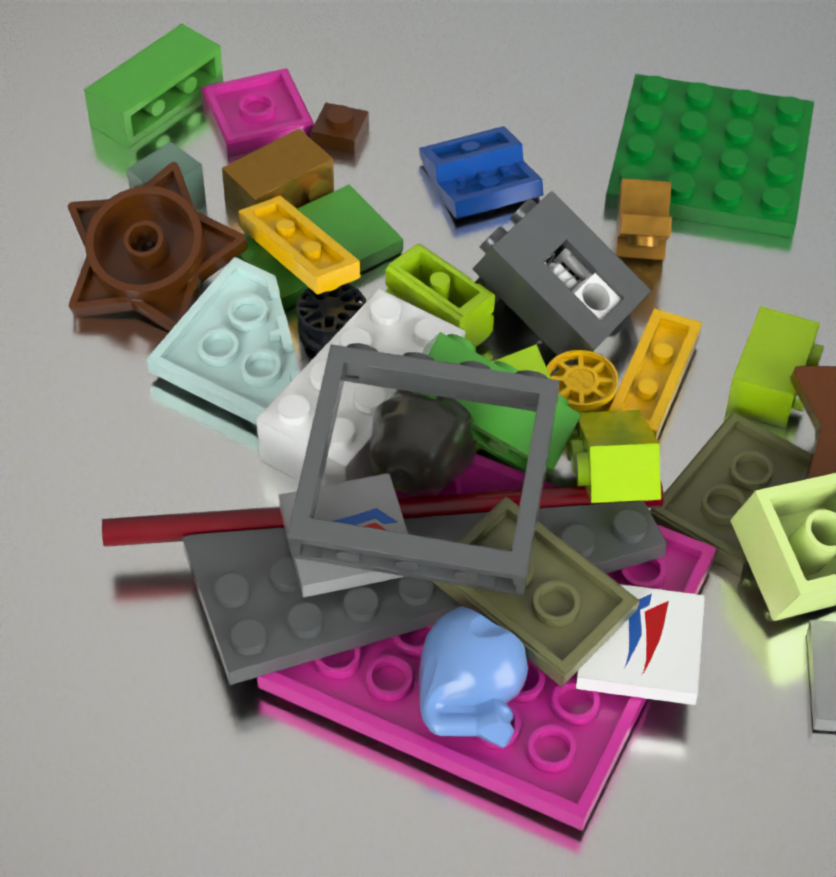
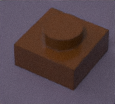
M325 102L311 130V139L320 147L355 154L369 126V111Z

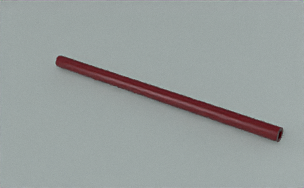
M662 482L661 500H643L647 508L663 507L664 493ZM585 486L548 487L542 489L539 508L619 502L591 503ZM523 489L397 499L404 519L490 512L505 497L520 507ZM277 506L102 519V539L104 547L180 542L182 537L193 534L285 527L280 508Z

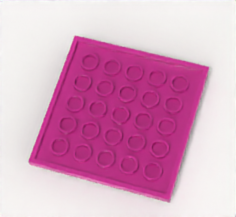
M418 431L414 432L388 472L397 498L523 489L525 473ZM546 481L543 484V488L559 487ZM657 525L667 542L665 557L607 573L609 577L622 585L698 594L712 566L717 548ZM433 625L257 677L258 688L581 831L647 699L576 689L578 671L561 687L527 659L528 673L526 681L519 695L506 703L513 711V719L510 721V725L513 727L514 733L504 749L479 737L435 735L429 731L422 720L419 702L421 654L425 638Z

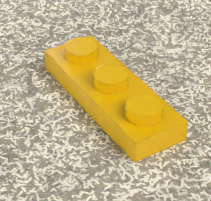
M282 196L238 211L240 228L317 295L333 291L341 285L360 278V261Z
M654 308L609 411L640 410L652 432L658 438L700 338L703 322Z

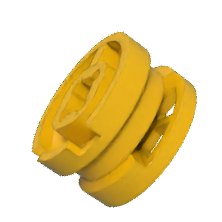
M571 350L559 354L547 365L551 379L560 380L558 393L568 400V407L579 413L609 411L618 387V374L614 365L607 358L587 350ZM578 359V364L566 365L564 363L568 360ZM556 367L560 368L558 371H556V372L553 374V376H551L553 370H554Z

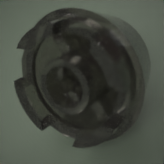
M396 389L389 395L386 401L382 402L375 409L373 414L369 455L371 466L377 475L389 473L394 489L416 497L434 496L473 464L476 456L475 445L477 440H474L470 428L474 419L468 410L453 398L437 396L436 399L424 395L413 394L410 391Z

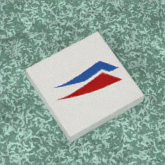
M620 584L640 600L638 609L578 670L576 689L695 705L698 696L705 595Z

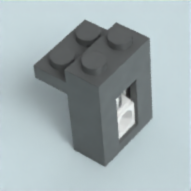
M553 191L549 192L538 204L529 198L509 218L514 226L508 232L502 226H499L480 245L479 248L485 255L472 269L479 276L474 283L482 285L495 294L494 306L502 299L557 355L571 350L593 352L651 292L647 285ZM578 359L568 360L565 363L567 365L578 364Z

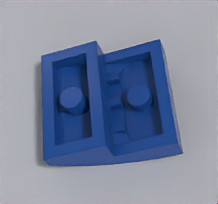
M505 126L419 148L420 158L431 182L444 204L456 219L525 201L529 198L533 199L543 196L542 178L523 160L522 143Z

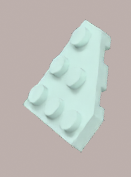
M234 257L148 356L146 362L149 372L257 425L256 419L300 373L276 276Z

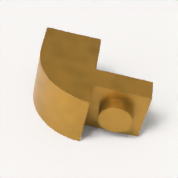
M622 178L616 229L615 253L618 257L665 260L666 242L671 236L672 217H669L671 182Z

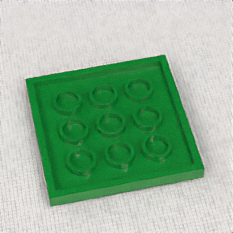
M635 74L606 192L605 207L618 209L622 178L671 182L669 217L793 238L798 216L814 101L802 100L792 96L783 97L757 93L746 89L738 90L712 86L701 82L693 83L673 80L656 75Z

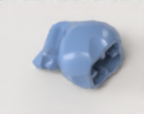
M460 606L440 617L425 638L420 661V712L422 720L429 731L438 736L479 737L504 749L514 733V729L510 725V721L513 719V711L506 703L519 695L528 673L524 644L513 633L496 625L470 608Z

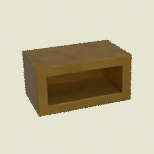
M300 129L222 167L225 203L238 216L239 210L278 196H282L297 209L334 191L333 158Z

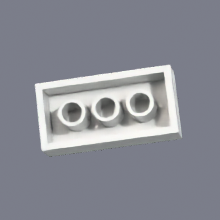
M378 289L256 419L260 460L296 480H300L330 344L347 347V345L352 343H362L374 347L378 352L403 355L407 352L422 353L425 346L439 332L445 335L455 334L465 338V330ZM344 381L321 486L374 476L425 418V415L397 400L402 390Z

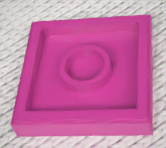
M287 68L201 87L202 100L227 157L258 150L297 129L302 130L309 138L311 137L314 122Z

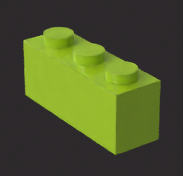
M640 410L581 412V416L566 444L567 459L571 461L572 473H576L577 486L586 487L591 503L661 500L660 443Z

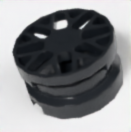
M346 283L333 291L323 292L318 295L308 287L300 295L296 303L297 318L299 320L297 324L299 342L304 350L310 348L317 355L366 303V298L359 289Z

